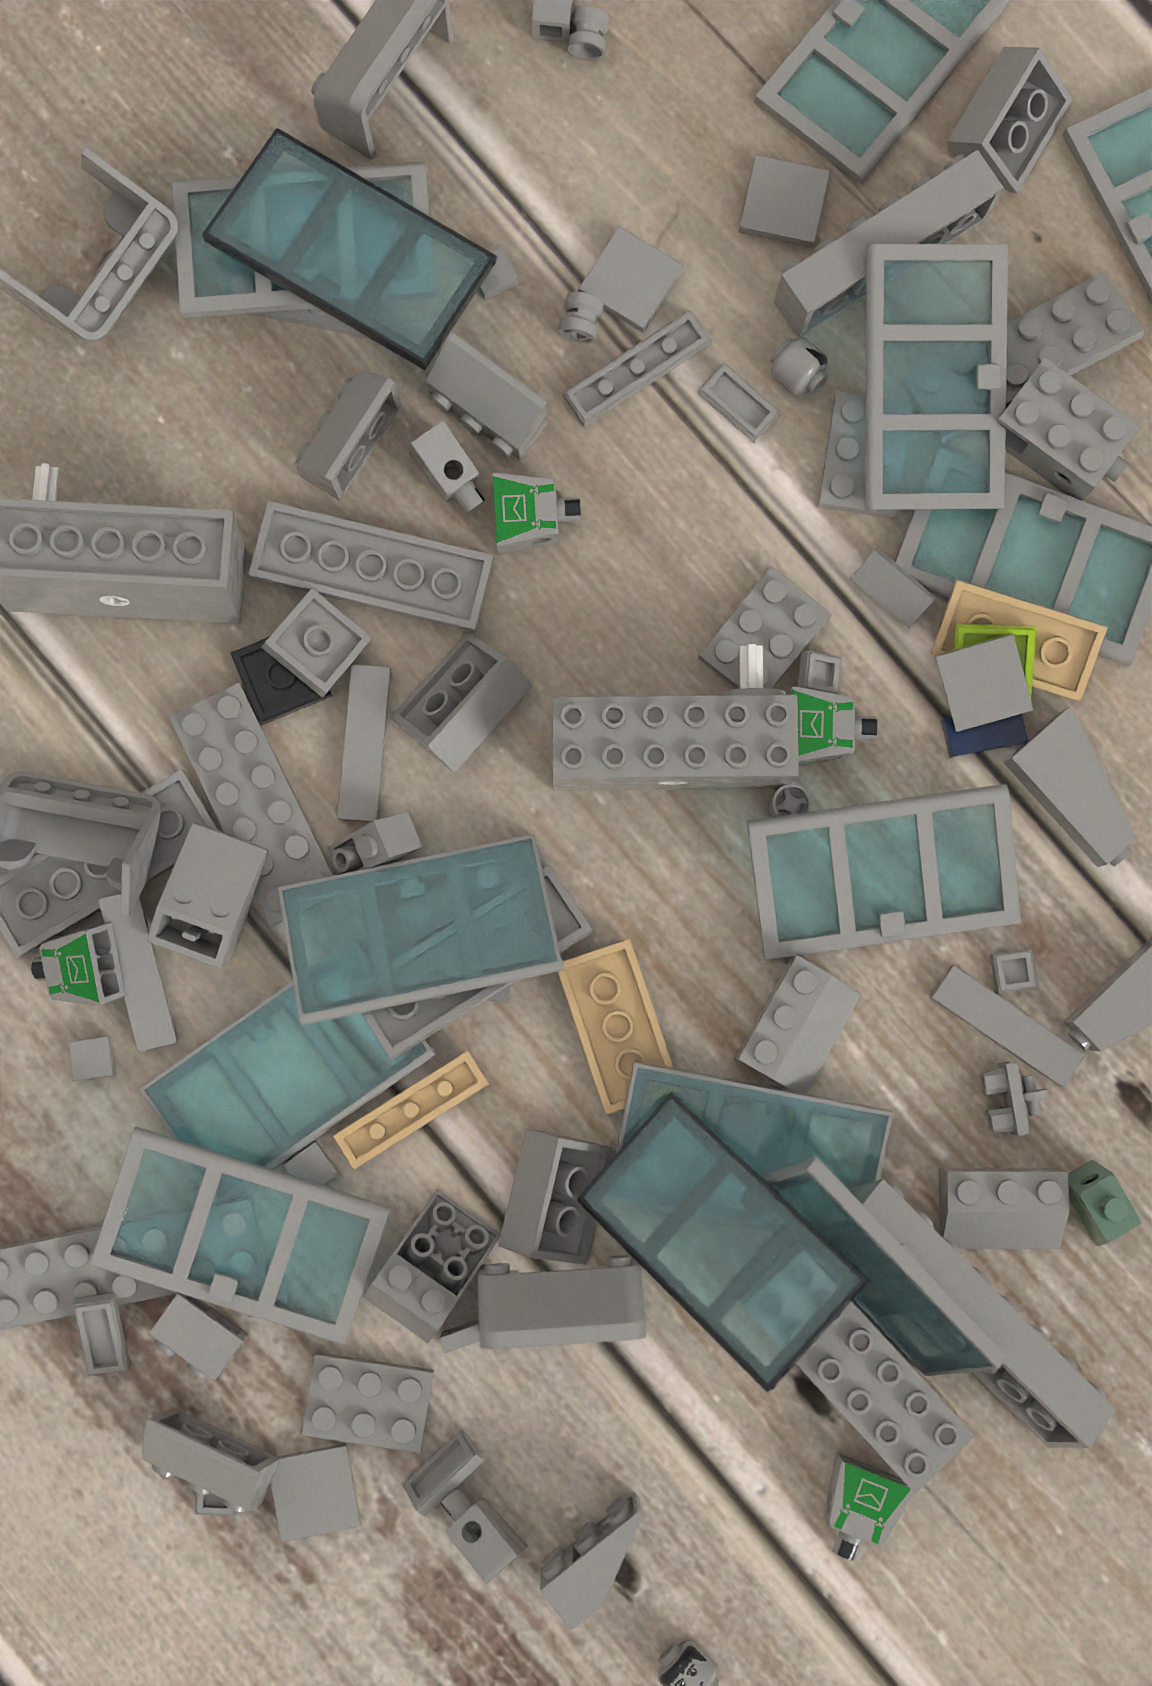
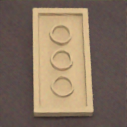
M956 579L930 653L935 656L954 650L955 623L1035 626L1036 639L1032 687L1081 702L1108 627Z
M630 939L563 961V971H558L606 1115L624 1109L634 1060L673 1067ZM647 1080L643 1102L681 1090V1088L676 1085Z

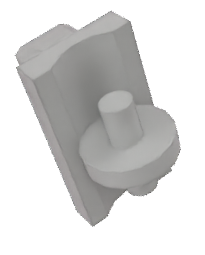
M1018 1062L998 1063V1068L981 1073L979 1076L983 1094L990 1095L1003 1092L1005 1103L1004 1108L986 1110L989 1131L1010 1132V1134L1017 1136L1030 1134L1025 1102L1027 1103L1029 1116L1040 1115L1038 1100L1049 1097L1048 1089L1036 1090L1034 1075L1022 1077L1023 1092Z

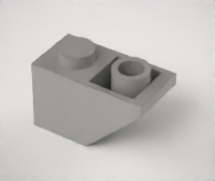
M408 811L374 820L329 846L328 849L338 873L344 874L394 863L421 849L423 846Z

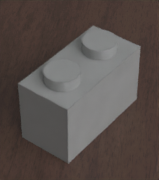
M177 1293L149 1332L156 1339L154 1344L158 1349L169 1356L177 1354L188 1362L186 1367L191 1373L202 1380H206L209 1377L213 1381L221 1375L249 1335L202 1300Z

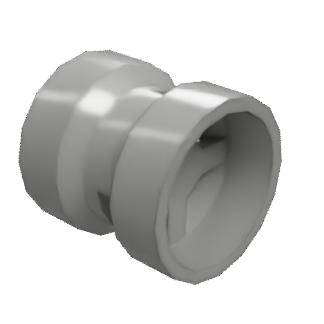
M581 6L573 11L571 25L574 28V33L570 35L568 51L571 55L583 60H599L604 57L607 43L604 39V34L608 32L610 15L605 10L594 6Z
M575 291L568 293L565 302L567 314L565 318L561 319L559 334L566 339L579 343L595 342L598 332L596 319L602 315L603 300L585 292Z
M786 784L771 796L769 812L772 817L810 812L812 806L811 797L802 786Z

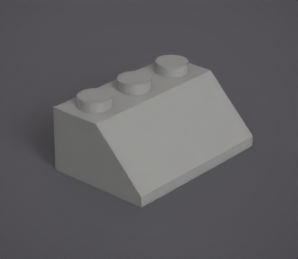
M1004 47L947 142L957 156L963 154L967 157L978 150L1004 189L1011 193H1018L1072 103L1073 98L1040 48Z
M452 332L448 336L426 380L428 392L431 394L429 399L441 410L447 412L451 409L461 416L459 421L472 433L478 435L481 431L492 440L490 442L491 446L503 456L509 457L512 454L518 460H521L548 425L547 402Z
M358 370L353 379L347 378L338 392L340 400L332 411L327 410L323 414L317 425L318 434L312 443L306 442L296 458L298 463L296 468L300 476L339 501L401 407L396 384L393 380Z
M467 632L394 712L391 718L436 759L455 772L469 759L472 752L496 729L500 721L522 700L523 696L533 685L507 657L470 632Z
M798 955L792 956L735 1059L788 1090L807 1093L861 995L830 973Z
M526 1128L498 1246L529 1258L586 1265L596 1220L577 1202V1198L611 1161L613 1148L555 1133Z
M939 1168V1231L942 1238L952 1241L960 1249H1060L1069 1215V1181L1067 1171L1057 1168Z
M176 1408L149 1418L145 1425L142 1459L153 1464L151 1467L153 1471L170 1478L176 1475L188 1481L187 1486L191 1490L204 1495H209L211 1492L223 1498L225 1506L238 1512L251 1511L262 1503L280 1458Z

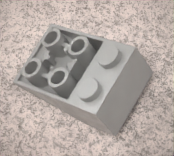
M193 822L157 904L146 941L219 969L225 966L235 956L268 849Z
M437 1189L375 1277L363 1298L428 1343L438 1332L499 1240L501 1234Z
M636 1493L628 1499L625 1495L619 1497L606 1509L608 1515L597 1524L593 1521L585 1524L574 1535L575 1542L565 1550L561 1546L557 1547L542 1561L544 1567L541 1568L540 1591L570 1631L604 1605L642 1518L640 1499Z

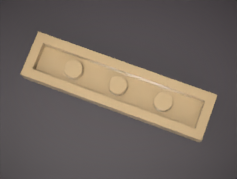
M468 1050L341 1130L333 1137L353 1170L481 1090L489 1082Z

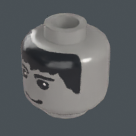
M799 337L794 340L787 338L771 356L770 362L773 364L771 369L772 376L795 396L802 395L808 390L811 393H815L828 378V375L824 372L828 364L826 355L805 337Z
M692 1640L685 1641L679 1646L672 1642L658 1659V1662L662 1665L659 1670L658 1680L663 1686H717L719 1683V1679L716 1677L718 1670L716 1662Z

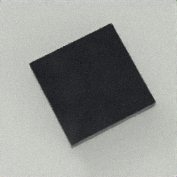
M269 637L230 653L261 726L333 696L331 690H329L322 698L261 648Z

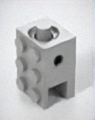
M1045 357L997 420L1006 427L1005 451L1066 495L1082 501L1093 491L1103 476H1106L1113 482L1119 478L1129 464L1119 455L1140 428L1134 421Z

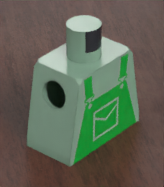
M1091 1160L1068 1173L1069 1199L1096 1246L1107 1244L1142 1224L1117 1178L1111 1171ZM1094 1178L1095 1181L1083 1185L1086 1181Z

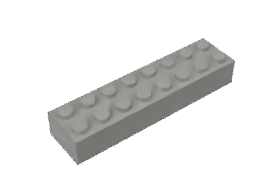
M881 1179L849 1188L848 1190L900 1244L905 1243L922 1260L920 1265L1008 1356L997 1370L976 1371L972 1373L1048 1448H1090L1116 1412V1409L1106 1400V1393L1098 1385L1087 1381L1077 1371L1076 1363L1067 1355L1059 1353L1048 1342L1049 1338L1043 1330L1033 1324H1029L1019 1314V1307L1011 1299L1000 1295L990 1285V1278L980 1269L972 1267L961 1256L962 1252L955 1243L942 1238L932 1228L933 1223L929 1217L919 1210H914L903 1199L904 1194L896 1185ZM837 1203L821 1224L828 1229L855 1221ZM871 1238L842 1244L891 1293L918 1289ZM935 1305L908 1309L949 1350L974 1347Z

